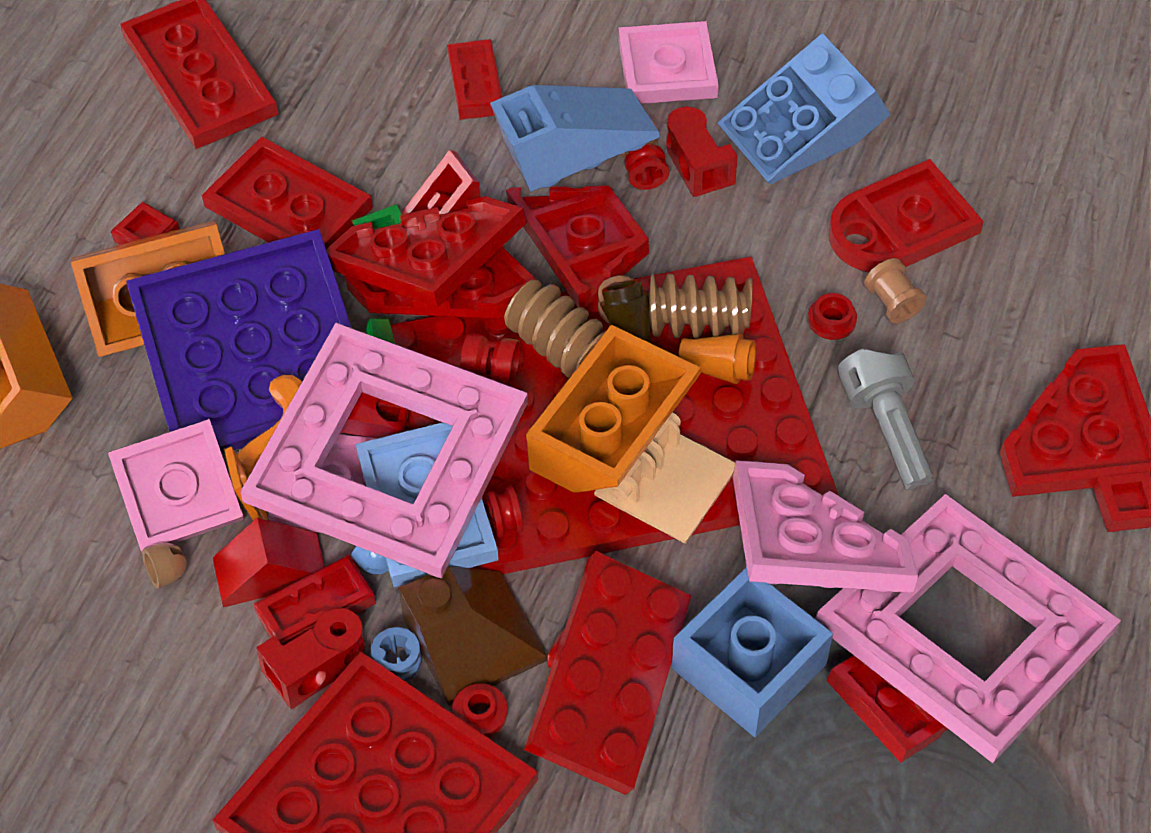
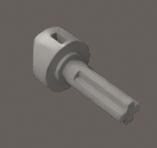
M864 348L846 357L838 366L839 377L851 406L858 409L873 407L906 490H913L919 485L929 484L932 481L931 477L933 475L900 397L911 389L915 383L904 353L899 351L893 355ZM854 372L858 373L861 383L857 379Z

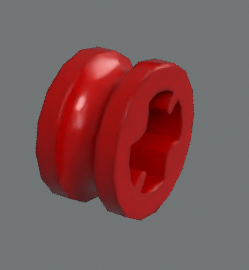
M646 144L638 150L630 151L625 157L624 163L628 172L629 183L634 188L640 190L653 189L662 185L668 179L670 174L669 168L666 163L665 153L661 147Z
M512 485L506 486L502 494H496L493 490L486 491L487 507L495 536L497 538L504 537V532L508 529H513L516 534L523 532V520L514 487Z

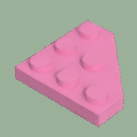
M736 460L733 483L749 581L769 584L821 586L824 588L866 589L880 592H914L918 573L907 538L892 529L884 534L862 521L865 512L831 491L822 496L803 484L805 475L788 464Z

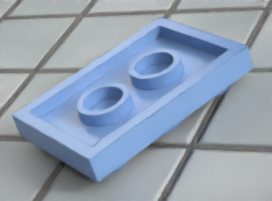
M442 422L355 444L365 485L414 504L453 426ZM482 498L448 566L471 568L499 560L498 549ZM386 558L393 587L405 585L429 575Z

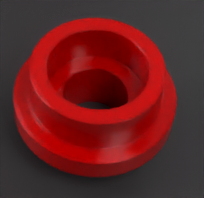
M838 293L824 294L809 308L808 325L819 337L828 340L843 339L849 336L856 327V310L852 302L844 295Z
M473 684L462 689L457 694L452 704V714L486 737H491L504 726L508 716V706L504 695L497 688L488 684ZM483 703L490 707L483 714H475L470 711L471 706Z

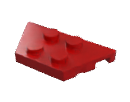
M568 186L550 187L549 196L522 197L521 187L506 189L507 203L524 208L527 223L523 228L577 307L586 308L598 298L599 287L603 281L614 276H624L649 254V238L610 186H585L583 188H571Z

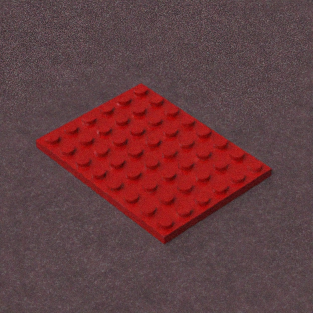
M752 256L655 274L654 277L658 288L662 287L667 274H673L678 289L682 288L687 275H693L698 290L702 289L707 276H713L718 291L722 290L727 277H733L738 292L742 291L746 280L752 278L749 328H745L743 336L744 339L754 340L756 343V361L751 380H740L738 384H734L701 373L673 411L681 420L679 425L680 434L735 463L737 460L788 464L805 475L803 484L822 496L829 491L839 495ZM651 275L634 278V280H641L643 290L649 291L650 301ZM567 291L560 293V297L570 296ZM597 298L584 309L589 313L588 321L598 319L602 323L603 333L611 325L600 316L598 311L599 300ZM434 316L390 325L395 345L458 368L460 366L464 340L468 332L485 334L488 340L499 342L504 337L520 341L519 367L513 388L528 393L527 406L482 495V501L498 549L499 560L471 567L472 569L500 571L501 575L590 557L595 551L604 554L675 539L594 495L596 490L572 492L529 469L526 434L569 379L561 372V368L554 367L547 360V356L538 354L533 345L525 343L519 337V333L512 332L505 325L504 317L497 319ZM669 323L665 324L660 337H654L650 326L652 344L678 357L682 339H694L689 324L685 325L680 338H674ZM710 325L705 326L700 338L713 337ZM729 326L725 327L722 336L732 335ZM409 410L405 432L442 422ZM733 476L692 535L740 525ZM512 485L518 498L524 531L516 534L513 529H508L504 532V537L497 538L489 516L486 491L493 490L496 494H502L506 486Z

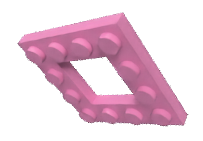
M335 323L241 490L242 500L244 503L442 579L527 406L528 393ZM362 392L453 426L414 504L320 469Z
M945 494L901 534L909 540L918 573L913 593L843 588L818 611L815 620L833 633L832 639L994 763L1115 633L1121 620ZM952 566L1036 627L1032 634L985 682L900 618Z

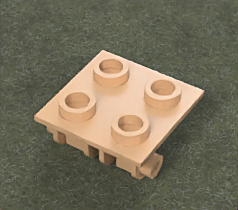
M672 412L618 487L597 489L594 495L686 544L733 476L735 462L682 436L679 429L681 420Z

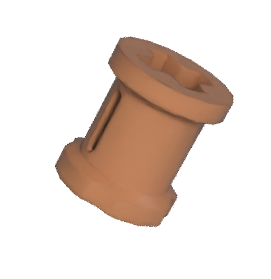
M892 258L874 267L866 276L864 285L870 293L877 294L887 308L886 316L889 321L898 324L918 314L925 306L927 296L921 289L914 288L904 274V264L899 259Z

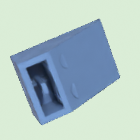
M822 33L718 122V125L769 184H773L857 144L891 114L877 91Z
M531 85L490 103L507 148L530 192L539 188L553 186L562 178L584 169H593L607 159L626 151L638 150L647 142L660 137L659 131L632 89Z

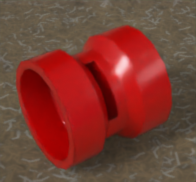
M468 332L464 340L459 368L513 388L519 367L520 341L505 337L499 342L488 340L485 334Z

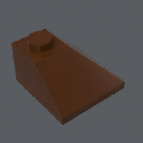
M448 566L442 579L429 574L398 588L403 619L409 631L417 637L421 654L448 706L453 704L455 697L462 689L470 685L488 684L494 686L547 662L546 653L500 571Z

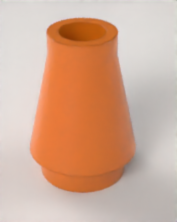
M743 334L700 339L683 338L680 344L679 357L701 367V373L738 384L740 380H751L756 361V343L754 340L744 339Z

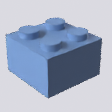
M746 567L674 637L671 669L753 737H756L827 664L833 633L771 584L749 581Z

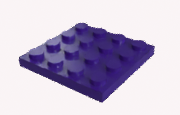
M319 229L126 281L169 432L210 419L221 454L225 453L224 449L232 447L234 450L243 448L250 441L273 427L281 419L283 408L275 402L269 391L271 381L281 375H294L303 382L335 323L351 328Z

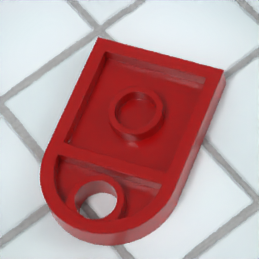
M928 159L842 198L833 209L831 215L829 241L832 249L842 261L855 269L870 272L878 264L892 258L899 259L905 267L910 266L980 234L984 221L933 161ZM857 234L864 236L869 242L854 244L845 237Z

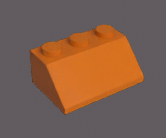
M214 221L71 258L70 263L98 357L144 345L126 283L127 280L225 254L217 224Z
M0 284L1 449L46 432L73 399L29 291Z
M611 325L526 434L529 469L572 492L618 487L699 377L701 367Z

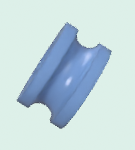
M393 627L380 632L374 638L371 645V657L374 661L405 682L412 679L419 672L422 659L420 644L415 634L405 628ZM396 647L405 648L407 657L405 661L401 662L400 658L397 657V663L392 664L388 662L387 650L392 649L393 653H396Z

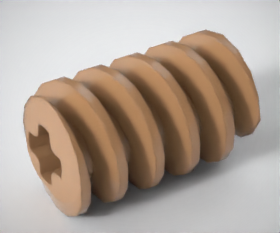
M651 273L649 318L654 337H660L666 323L670 324L674 338H680L686 324L690 325L694 339H700L706 325H710L713 337L722 336L726 326L730 327L732 335L743 334L745 328H749L752 304V278H748L742 291L738 292L733 277H727L722 290L718 291L713 276H707L702 289L698 290L693 275H687L682 288L678 289L673 274H667L662 287L658 288L654 274Z
M530 280L520 288L507 306L504 315L505 325L512 332L519 333V337L525 343L533 345L538 354L547 356V360L554 367L561 368V372L569 379L605 332L602 333L603 325L598 319L588 321L589 313L583 307L574 309L575 302L570 296L560 297L561 291L555 284H549L542 288V283L539 280Z

